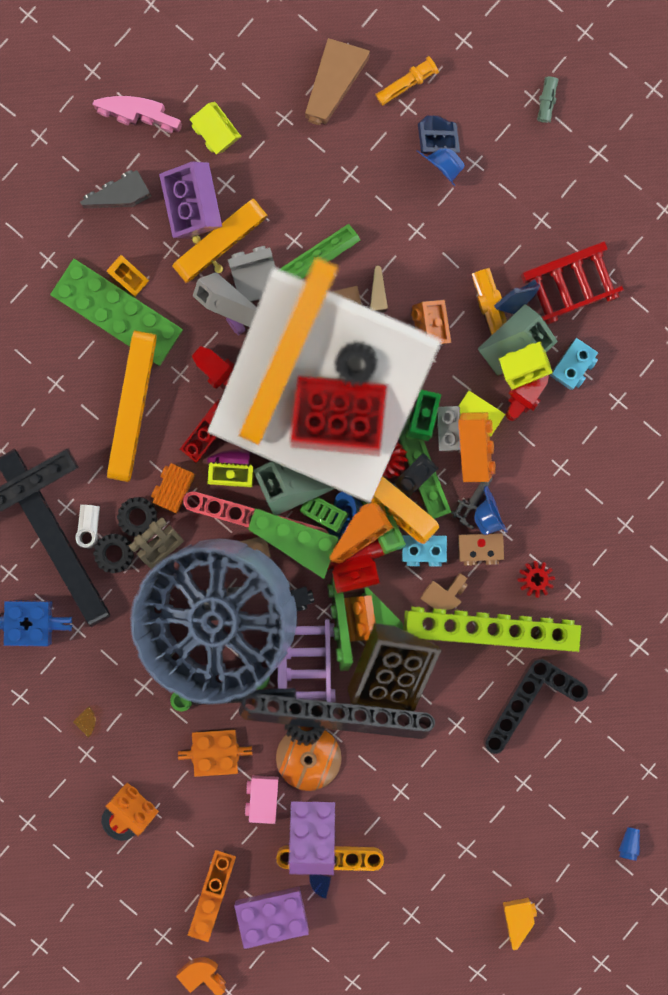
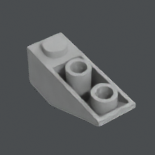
M215 272L197 280L193 297L204 307L251 327L258 308L222 276Z

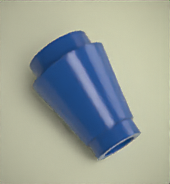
M627 827L618 850L620 852L619 857L637 861V856H640L639 829Z

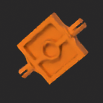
M236 730L192 733L191 750L178 751V755H187L178 756V760H192L194 777L239 774L238 761L240 756H252L253 751L244 752L245 750H252V746L239 747L236 740Z

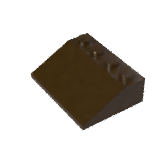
M374 623L347 688L350 704L415 711L440 655L441 647L396 626Z

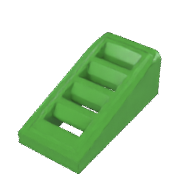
M319 497L303 503L300 509V513L337 533L340 532L349 513ZM336 513H339L334 524L332 525L331 523Z

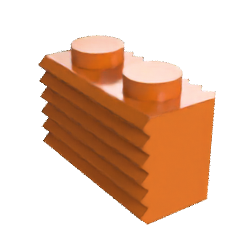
M170 463L169 467L165 465L160 476L163 478L160 486L156 485L151 497L154 498L152 503L178 514L184 497L188 493L196 474Z

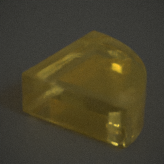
M90 706L73 721L87 737L92 734L96 724L95 714Z

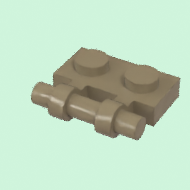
M163 517L156 523L153 521L149 525L150 528L142 535L138 534L134 538L135 541L129 545L133 552H136L140 547L142 548L137 555L151 570L184 542L183 538L170 525L162 530L168 524ZM155 534L157 535L151 542L147 543Z

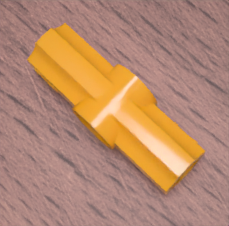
M490 268L471 275L478 293L479 307L482 314L485 315L492 336L507 320L504 311L494 307L502 297L499 290L496 289Z

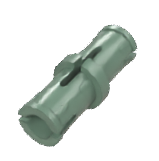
M547 76L544 79L542 95L539 97L540 109L537 117L539 122H551L553 105L556 104L557 100L555 95L558 78Z

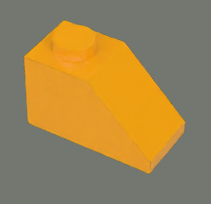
M529 898L503 902L510 943L513 950L519 948L535 924L533 917L537 916L535 903L531 904Z

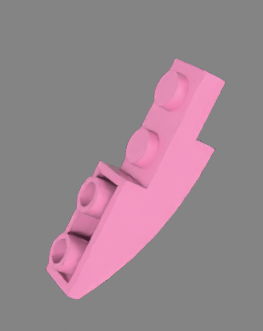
M113 96L97 99L93 102V106L97 109L98 114L109 117V115L117 117V121L125 125H129V123L136 125L138 117H140V121L148 125L153 123L161 125L160 128L169 133H173V131L179 133L182 126L179 119L164 114L165 107L162 103L131 96Z

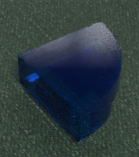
M310 874L309 880L312 889L317 895L326 899L331 876Z

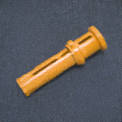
M428 56L426 61L417 67H411L409 73L375 95L380 104L384 106L415 84L421 85L427 77L432 74H438V68L431 57Z

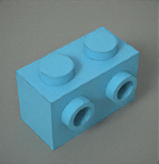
M576 338L550 376L570 390L574 389L575 386L579 388L586 378L583 374L587 368L591 370L598 361L595 358L598 352Z
M402 535L406 543L405 547L402 548V562H407V566H420V562H428V566H442V562H447V536H432L425 544H421L410 535Z

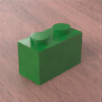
M422 389L419 390L407 436L429 441L432 437L441 394Z

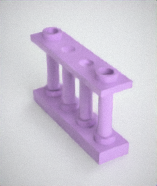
M325 619V626H296L295 635L325 634L326 648H291L290 646L287 650L288 654L278 666V689L287 688V681H291V679L326 678V691L296 692V698L335 702V689H331L330 637H334V623H330V619ZM326 656V669L291 670V668H287V659H291V657Z

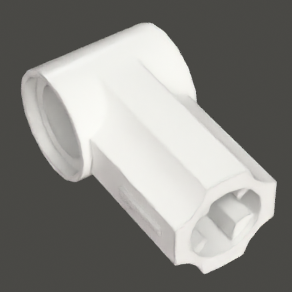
M80 505L76 542L81 547L93 548L98 542L97 531L100 506ZM87 532L91 533V542L84 544L82 536Z

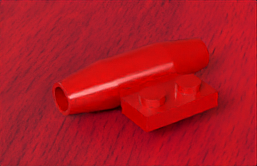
M378 539L340 564L330 561L328 569H334L332 573L337 593L380 584L376 563L373 560L386 554H384Z

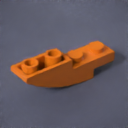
M215 850L187 936L209 942L236 856Z

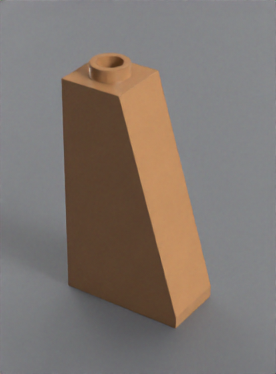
M328 38L305 112V117L309 119L310 123L321 125V123L327 124L367 63L370 55L369 50Z

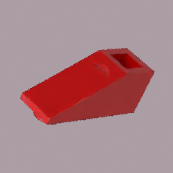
M222 397L214 403L180 448L195 463L199 461L218 438L209 434L208 429Z

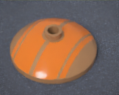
M299 726V728L303 731H310L313 729V727ZM324 730L320 739L316 740L314 744L310 742L308 746H304V742L298 745L297 740L292 742L291 735L289 737L285 735L282 738L276 753V764L280 775L289 785L300 790L313 791L321 789L333 781L340 769L341 751L338 742L331 733ZM306 756L312 757L313 761L310 764L304 761Z

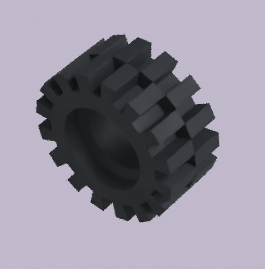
M353 341L352 345L350 342L347 343L345 347L343 346L340 349L334 366H336L335 372H339L338 378H344V383L346 384L350 381L351 386H355L356 383H358V386L362 385L363 382L367 383L372 378L378 361L375 358V351L371 352L369 345L367 348L364 347L365 343L363 342L360 345H357V341ZM356 356L361 358L364 362V368L360 371L352 370L348 366V359L350 357Z
M130 498L123 502L122 506L118 509L117 520L119 521V527L130 536L142 535L150 528L149 525L153 521L155 523L158 521V513L155 506L144 498ZM136 508L142 509L146 514L145 522L139 526L132 524L129 519L130 512Z
M109 534L100 538L93 552V555H95L94 560L98 567L110 573L126 570L134 559V552L129 547L131 541L120 534ZM111 545H117L122 550V557L117 562H111L106 557V550Z
M295 709L290 710L292 714L298 715ZM311 711L313 716L320 717L319 713ZM285 724L284 726L285 730H287L286 735L288 737L292 736L291 741L297 740L298 745L304 742V746H308L310 742L314 744L316 740L320 739L325 730L324 728L313 727L310 731H303L296 725Z

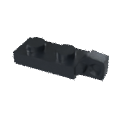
M423 453L393 482V485L409 498L439 468Z

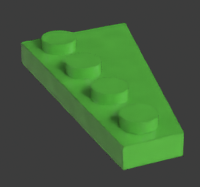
M256 508L248 527L250 531L323 579L325 578L331 561L330 555L335 549L339 537Z
M332 578L330 584L327 585L328 596L329 598L332 597L333 606H330L331 618L335 622L333 634L334 639L337 640L336 656L340 671H348L353 660L343 592H336L334 578Z

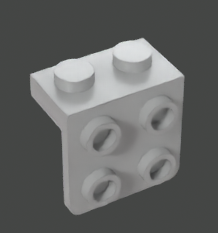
M260 246L254 248L253 253L244 254V252H239L231 255L232 258L228 259L236 289L250 302L262 299L273 268H276L271 249Z

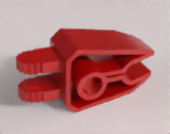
M200 346L192 355L196 366L209 377L207 380L209 384L215 389L220 387L224 390L227 387L235 365L228 358L224 361L211 349Z
M549 375L509 391L508 394L511 397L508 401L511 405L505 413L506 419L513 422L522 412L527 413L530 409L532 411L535 410L541 401L538 397L546 387Z

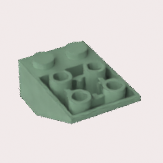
M525 304L478 348V351L498 376L503 374L499 358L504 357L507 353L516 352L529 344L538 342L541 343L547 352L558 341L542 317Z
M273 461L253 470L271 511L276 516L334 489L329 485Z

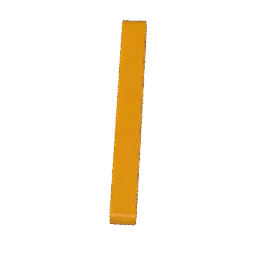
M319 258L315 260L238 435L239 437L256 445L260 444L338 269L337 266Z

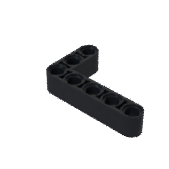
M542 658L533 659L484 738L486 749L492 754H498L503 751L544 683L576 702H581L587 697L588 689L586 685ZM539 662L544 663V672L536 674L534 671L535 665ZM556 674H562L564 677L563 683L560 685H554L553 677ZM531 681L534 684L533 690L528 693L524 692L523 684ZM580 685L582 693L580 696L574 697L572 695V688ZM515 700L522 701L523 706L519 711H513L511 708ZM503 719L511 720V726L507 730L500 728V722ZM494 737L499 738V746L497 748H490L489 740Z

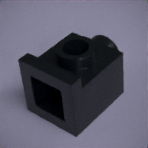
M307 586L290 590L291 596L294 595L297 612L308 609L307 605L315 602L312 590H307Z

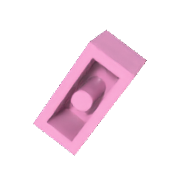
M252 775V780L247 781V794H251L250 803H246L245 816H249V822L275 824L279 777Z

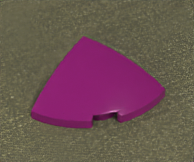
M244 448L226 450L208 457L207 463L249 465L251 452Z

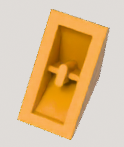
M122 255L107 270L108 274L133 296H136L149 281Z

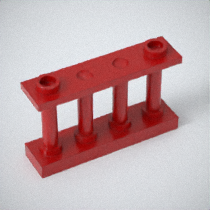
M605 241L522 273L521 277L524 283L535 279L540 284L537 296L545 314L542 319L546 325L559 321L558 317L605 298L607 302L619 298L618 293H621L624 289L622 286L614 289L602 259L604 257L603 253L608 250ZM591 258V261H594L606 291L595 297L582 267L583 261ZM568 266L574 269L585 297L584 301L573 304L562 276V269ZM547 274L554 277L565 308L553 312L541 282L543 280L542 276Z

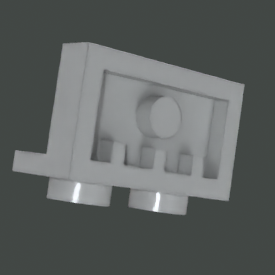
M438 407L439 451L460 450L458 424L460 407Z

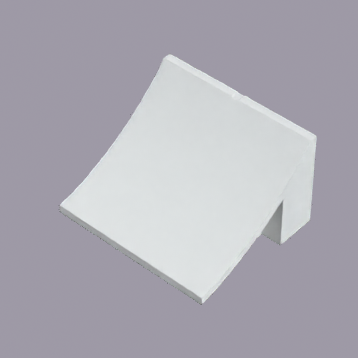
M273 268L208 433L370 503L442 340L328 291L260 444L256 445L238 435L306 281ZM353 341H357V345H360L361 342L365 343L364 347L366 348L369 345L371 347L370 351H375V358H377L378 362L372 378L367 383L387 385L381 455L370 456L291 448L290 436L297 377L345 380L344 378H338L339 372H335L336 366H334L340 349L349 342L352 345ZM354 356L348 359V366L352 370L360 371L364 368V362L361 358Z

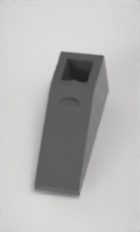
M129 170L121 175L120 180L116 182L109 181L102 186L103 189L97 193L92 191L83 197L84 200L80 201L84 208L134 207L152 196L138 171L133 172Z

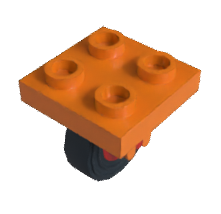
M127 782L105 806L106 809L102 815L101 823L103 829L110 837L115 840L125 841L135 835L139 836L159 811L135 787Z

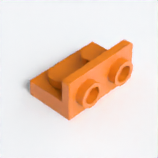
M445 300L426 301L412 305V319L414 320L416 330L442 340L440 345L451 343Z

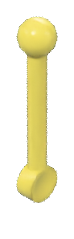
M197 235L192 238V241L197 244L201 241V238ZM211 261L215 266V272L221 273L223 266L218 265L216 261Z

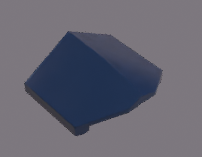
M427 115L418 123L421 153L430 155L444 148L450 149L456 154L460 153L457 124L455 122H449L439 116Z
M534 279L521 288H515L498 301L494 307L514 315L535 296L540 288V284Z

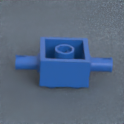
M52 601L4 602V615L0 616V630L4 632V646L52 645L53 630L72 631V625L63 624L73 623L72 617H53ZM27 618L30 622L33 623V625L29 626L28 628L27 625H24V621L27 620Z

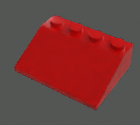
M298 376L290 436L291 448L380 456L387 385L363 382L360 386H358V383L355 386H351L350 381L346 384L344 380Z

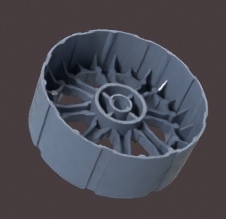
M208 539L199 541L193 546L188 545L154 567L140 585L141 589L135 596L131 613V631L134 645L137 646L139 652L138 656L150 675L160 685L170 692L181 695L180 697L184 699L212 704L229 702L236 697L241 698L255 690L282 663L288 654V648L293 643L296 632L297 611L294 595L291 596L289 590L290 585L279 567L268 556L258 549L253 550L249 548L248 544L230 539ZM175 562L180 565L179 570L174 567ZM198 565H209L211 575L207 593L199 589L189 571ZM229 567L239 568L249 578L244 582L245 585L236 593L234 592L227 596L226 588H224L226 572H228ZM175 586L181 589L187 597L191 608H174L173 605L169 604L170 593ZM262 591L265 599H268L269 613L258 615L240 611L245 605L244 602L253 594L256 595ZM204 603L210 604V610L205 609ZM155 606L157 610H161V613L158 614L155 612ZM211 616L218 618L219 625L211 622ZM169 623H180L189 628L188 636L177 643L171 634ZM225 626L231 628V633L225 631ZM246 629H262V631L269 632L268 643L263 647L262 651L256 647L253 648L243 638L244 636L241 631ZM200 644L205 646L208 652L207 666L197 663L189 656L190 651L195 646ZM225 646L229 649L232 648L245 664L240 668L226 669L225 663H223V650ZM173 652H176L179 655V658L177 660H174L172 658ZM266 661L269 667L264 668L261 662ZM220 675L219 680L223 682H217L216 676Z

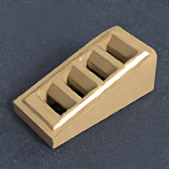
M376 266L374 269L370 310L378 313L388 309L380 266Z

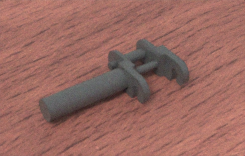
M493 478L489 482H480L469 500V505L465 503L464 499L462 501L458 500L460 504L456 511H451L453 518L458 517L460 523L473 530L475 527L465 522L470 510L478 508L476 506L485 492L484 487H488ZM463 506H465L468 509L462 517L459 515V513L462 510Z

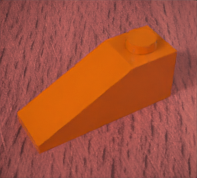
M368 503L360 508V512L354 515L330 555L331 561L339 564L393 528L381 506L375 503Z

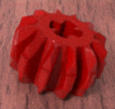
M396 443L382 476L393 478L394 476H400V470H406L404 462L409 460L404 458L407 451L402 449L403 446Z
M536 560L533 561V568L529 563H526L525 567L528 571L526 572L521 569L519 571L525 577L517 579L518 582H525L520 589L525 590L529 587L526 595L531 596L534 591L536 598L540 597V590L544 595H547L548 592L545 587L547 586L551 589L554 587L548 583V580H555V576H548L553 569L548 568L544 571L546 567L545 562H542L539 568L538 561ZM535 573L542 578L541 582L538 581V585L531 581V577H535L533 575Z

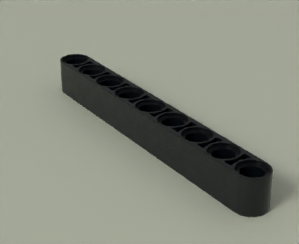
M15 448L0 456V471L7 482L28 471ZM39 490L19 502L20 506L89 626L93 627L111 617L105 603L41 491Z
M261 694L245 695L239 707L240 716L250 721L416 739L426 738L435 725L433 716L424 712ZM251 704L255 709L250 710L245 705ZM267 707H274L277 712H271ZM289 709H295L298 715L292 714ZM311 711L319 713L320 717L313 716ZM333 714L340 715L342 719H336ZM354 716L361 717L363 722L357 721ZM376 718L382 719L384 724H379ZM397 721L404 722L406 726L399 725ZM419 723L426 725L427 729L420 727Z

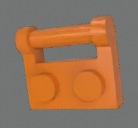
M372 596L344 598L350 642L368 640L375 623Z

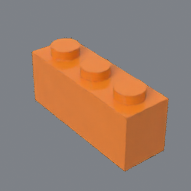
M488 412L462 413L458 419L463 482H489L496 469L495 461L491 459V454L494 453V442L490 441V433H492L493 429L492 420H489Z

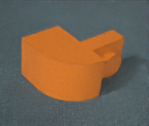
M199 957L192 959L176 975L190 993L202 982L215 995H222L226 989V982L218 973L214 974L218 964L209 958Z

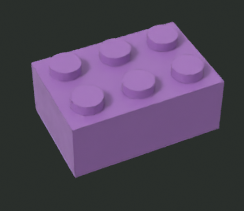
M190 162L159 174L173 238H192L222 227L209 163Z
M291 802L290 874L334 875L335 802Z
M300 886L244 898L235 902L234 906L244 949L309 934Z

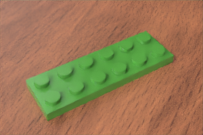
M76 259L72 260L50 294L129 347L135 330L156 334L157 341L153 362L158 366H161L183 332L182 328Z

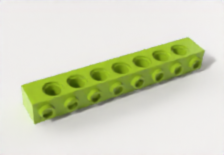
M411 607V611L405 610L403 630L422 639L579 652L581 625H574L575 620L562 619L561 623H553L552 618H540V622L532 621V617L519 616V620H513L511 615L498 614L497 618H489V613L476 612V616H467L468 611L455 610L453 615L446 614L445 609H433V613L424 612L425 608ZM427 617L432 620V627L428 630L423 627V620ZM448 619H451L454 623V628L448 632L445 630L444 624ZM470 621L475 623V630L472 633H468L466 630V625ZM491 623L497 626V631L493 635L488 633V626ZM512 625L518 627V633L514 637L509 633ZM536 626L539 629V636L534 639L531 636V630ZM556 628L561 633L558 640H554L552 637V632Z

